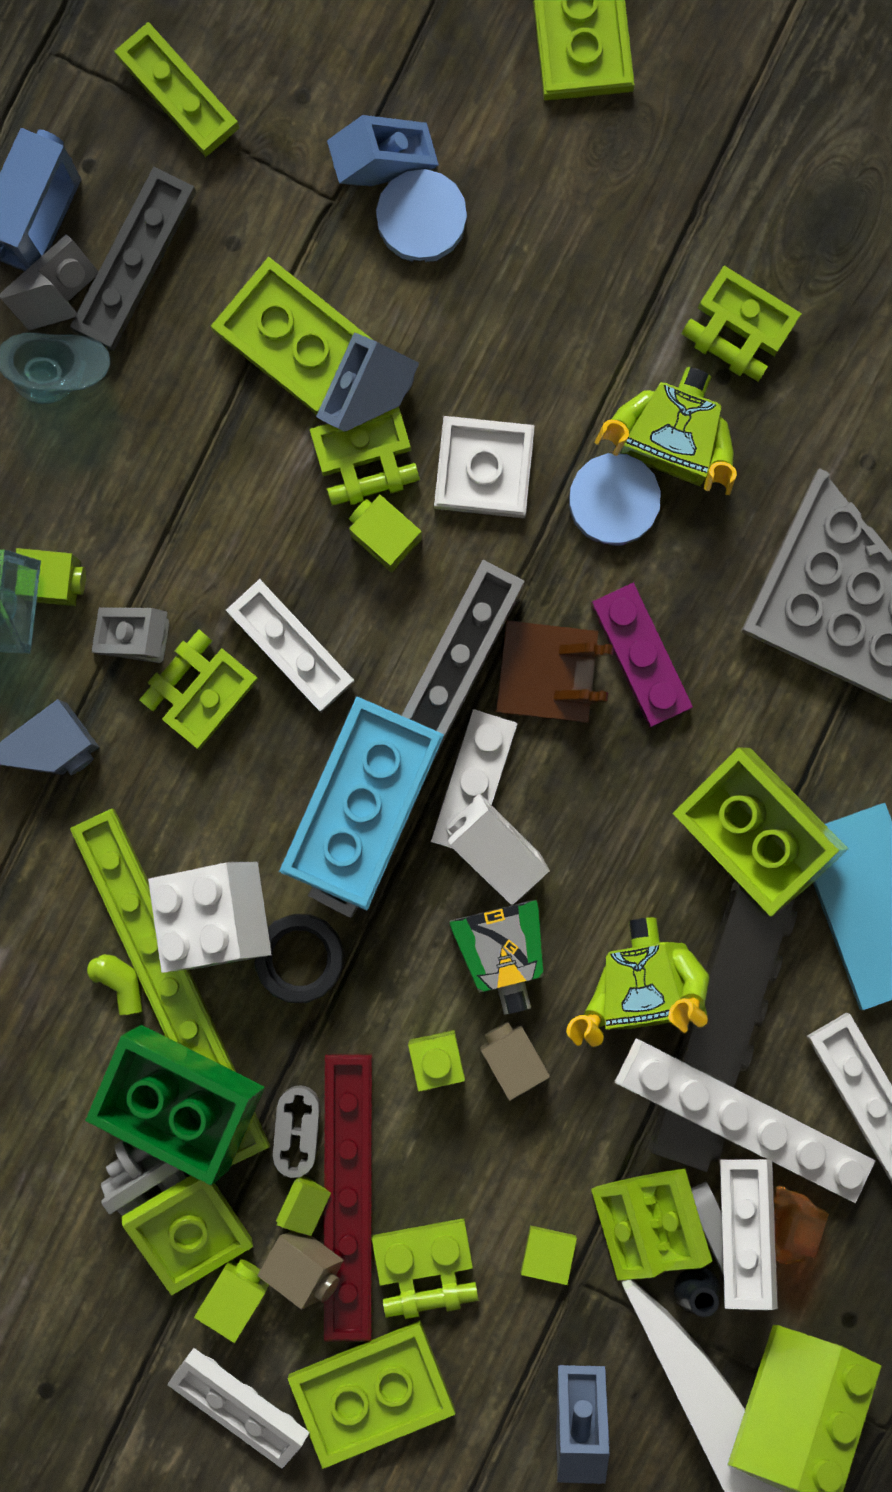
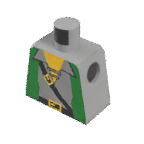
M534 899L450 920L451 930L478 991L484 992L498 988L504 1014L516 1013L531 1008L525 981L543 977L537 900Z

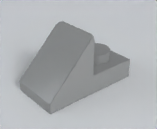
M65 235L0 293V299L28 330H33L74 318L78 313L68 301L93 280L99 271L68 235Z
M99 608L91 653L161 663L164 659L169 629V620L166 618L167 611L155 608Z

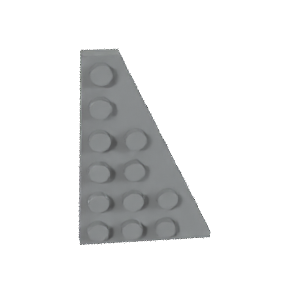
M819 468L810 483L741 632L892 703V552L875 530L867 526L862 520L861 513L852 502L849 503L830 480V474Z

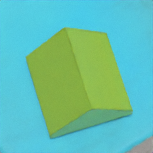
M304 1175L297 1177L277 1217V1225L312 1236L331 1192Z

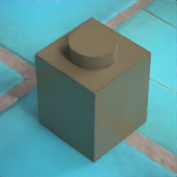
M506 1022L484 1035L488 1043L480 1047L481 1052L509 1101L550 1078L547 1069L521 1024L512 1028L510 1023Z
M290 1231L278 1237L257 1276L302 1310L319 1301L324 1303L330 1298L339 1284L340 1279L336 1274L344 1260L314 1237Z

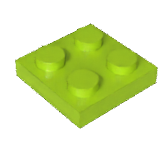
M191 1175L121 1216L123 1228L171 1296L253 1247L251 1236L216 1184L209 1185Z

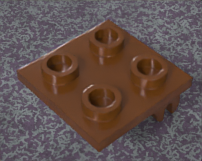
M507 620L496 713L588 723L590 704L608 702V692L592 691L595 658L613 656L614 646L611 644L597 645L599 631Z

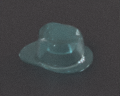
M22 333L10 337L0 346L1 373L13 383V386L22 397L37 404H52L63 399L71 391L82 390L97 384L107 374L110 367L109 352L102 343L91 337Z

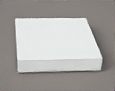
M444 416L434 509L525 518L535 425Z

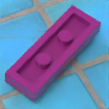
M634 582L592 601L591 606L609 644L614 646V655L649 728L693 708Z

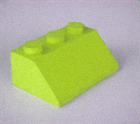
M738 747L672 813L770 917L814 883L849 849L751 748Z
M773 1325L727 1465L784 1492H843L881 1365L842 1346L779 1325Z

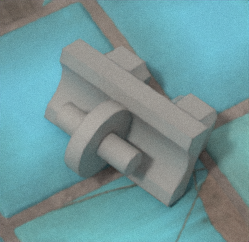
M121 1140L114 1146L118 1159L106 1166L107 1172L111 1177L101 1183L105 1196L101 1200L102 1205L109 1215L117 1210L123 1216L149 1200L144 1192L155 1185H158L163 1192L187 1178V1175L178 1168L137 1147L133 1149L129 1143Z

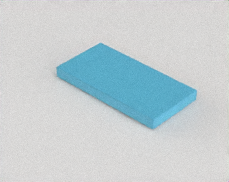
M356 696L279 872L368 910L444 734Z
M885 803L825 823L849 849L813 883L860 1010L892 1000V820Z

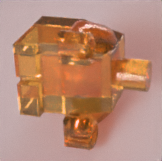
M777 1186L775 1188L776 1196H773L774 1203L776 1204L774 1217L777 1218V1221H774L776 1262L782 1264L800 1263L805 1261L807 1257L816 1260L829 1214L824 1209L816 1207L807 1196L795 1191H789L784 1186Z

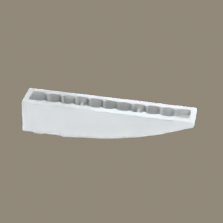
M633 1279L621 1280L724 1492H784L727 1465L745 1408L730 1384L707 1354L674 1317Z

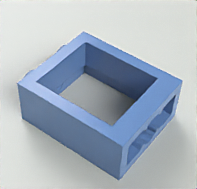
M20 128L0 172V261L23 271H26L51 248L81 181V177L72 162L73 159L68 155L63 145L64 142L56 135L41 129L35 134Z

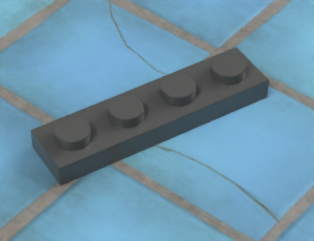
M153 166L77 312L78 314L70 325L74 333L114 352L196 195L193 185Z

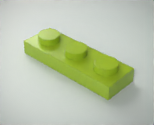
M149 22L114 51L122 65L205 157L240 128L234 116Z

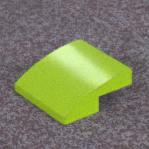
M685 1168L628 1178L599 1185L591 1189L617 1280L653 1278L664 1271L702 1268L712 1262Z

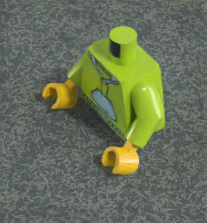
M692 367L685 369L678 387L660 382L655 391L643 390L621 406L612 419L607 420L603 424L594 442L596 445H599L601 440H610L616 446L612 453L613 455L617 456L619 453L630 455L642 461L648 467L701 486L706 478L704 490L710 491L712 483L718 482L726 487L725 495H730L737 476V471L733 467L734 451L728 423L720 417L721 405L704 398L711 376L700 369Z
M650 917L630 920L629 928L632 948L608 952L606 965L584 1015L573 1018L567 1026V1035L576 1046H580L583 1039L591 1047L601 1045L604 1036L598 1027L604 1025L606 1029H634L672 1023L681 1032L686 1033L689 1021L693 1022L697 1027H703L707 1024L708 1017L705 1001L710 981L709 974L684 943L660 942L657 918Z

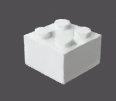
M258 862L222 863L148 879L161 973L192 970L272 955Z

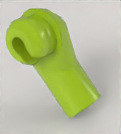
M106 954L89 962L87 967L89 978L95 983L101 982L116 991L119 1015L143 1012L138 975L133 967L114 955Z

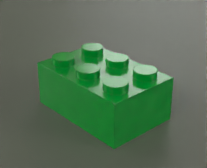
M140 1025L121 1035L85 1121L209 1185H213L229 1171L265 1087Z

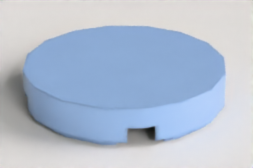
M426 169L406 171L391 180L380 194L376 210L379 234L386 246L402 259L413 261V259L418 261L425 260V262L437 261L452 252L463 238L467 220L465 199L457 185L442 173Z
M607 453L591 459L577 472L570 487L569 510L575 525L587 538L603 544L621 546L638 540L651 528L660 510L661 491L655 475L642 461L627 454L615 456L612 453Z

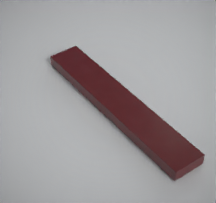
M325 1054L324 1188L331 1192L324 1207V1246L342 1258L344 1262L336 1274L340 1279L339 1284L330 1298L324 1302V1341H371L372 1054Z

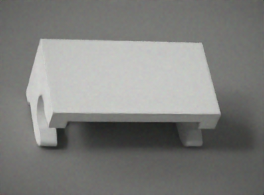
M480 793L473 798V802L447 828L453 834L448 839L449 845L511 905L518 901L550 871L541 854Z

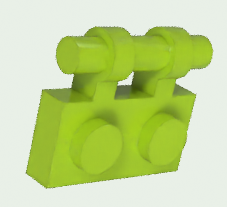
M723 266L697 308L712 317V319L704 327L690 318L681 334L695 342L694 348L706 355L709 351L730 364L729 370L741 376L744 373L759 382L768 366L753 357L755 352L760 347L775 357L802 313L728 267ZM724 325L747 339L741 349L718 335Z
M399 406L346 432L330 424L310 429L323 476L340 471L342 473L344 484L327 488L332 506L350 501L351 505L364 501V496L388 489L390 494L404 490L403 485L420 480L415 463L398 468L394 457L395 455L411 451ZM381 460L384 472L361 479L357 478L354 467Z
M199 629L187 643L185 641L181 642L175 650L177 653L176 657L160 675L157 672L148 682L150 685L149 689L139 699L152 711L157 708L164 698L170 701L173 706L162 720L198 750L203 747L259 680L222 648L210 662L206 660L201 654L211 644L212 640ZM193 666L200 674L182 694L174 686L189 668Z
M464 1218L372 1235L380 1286L399 1282L401 1296L383 1299L386 1318L404 1315L405 1319L419 1317L420 1311L446 1307L447 1311L461 1309V1304L479 1301L476 1282L457 1285L455 1272L473 1269ZM441 1275L443 1288L416 1293L414 1279Z

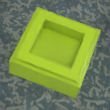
M530 1225L520 1271L521 1275L567 1285L577 1241L576 1235Z

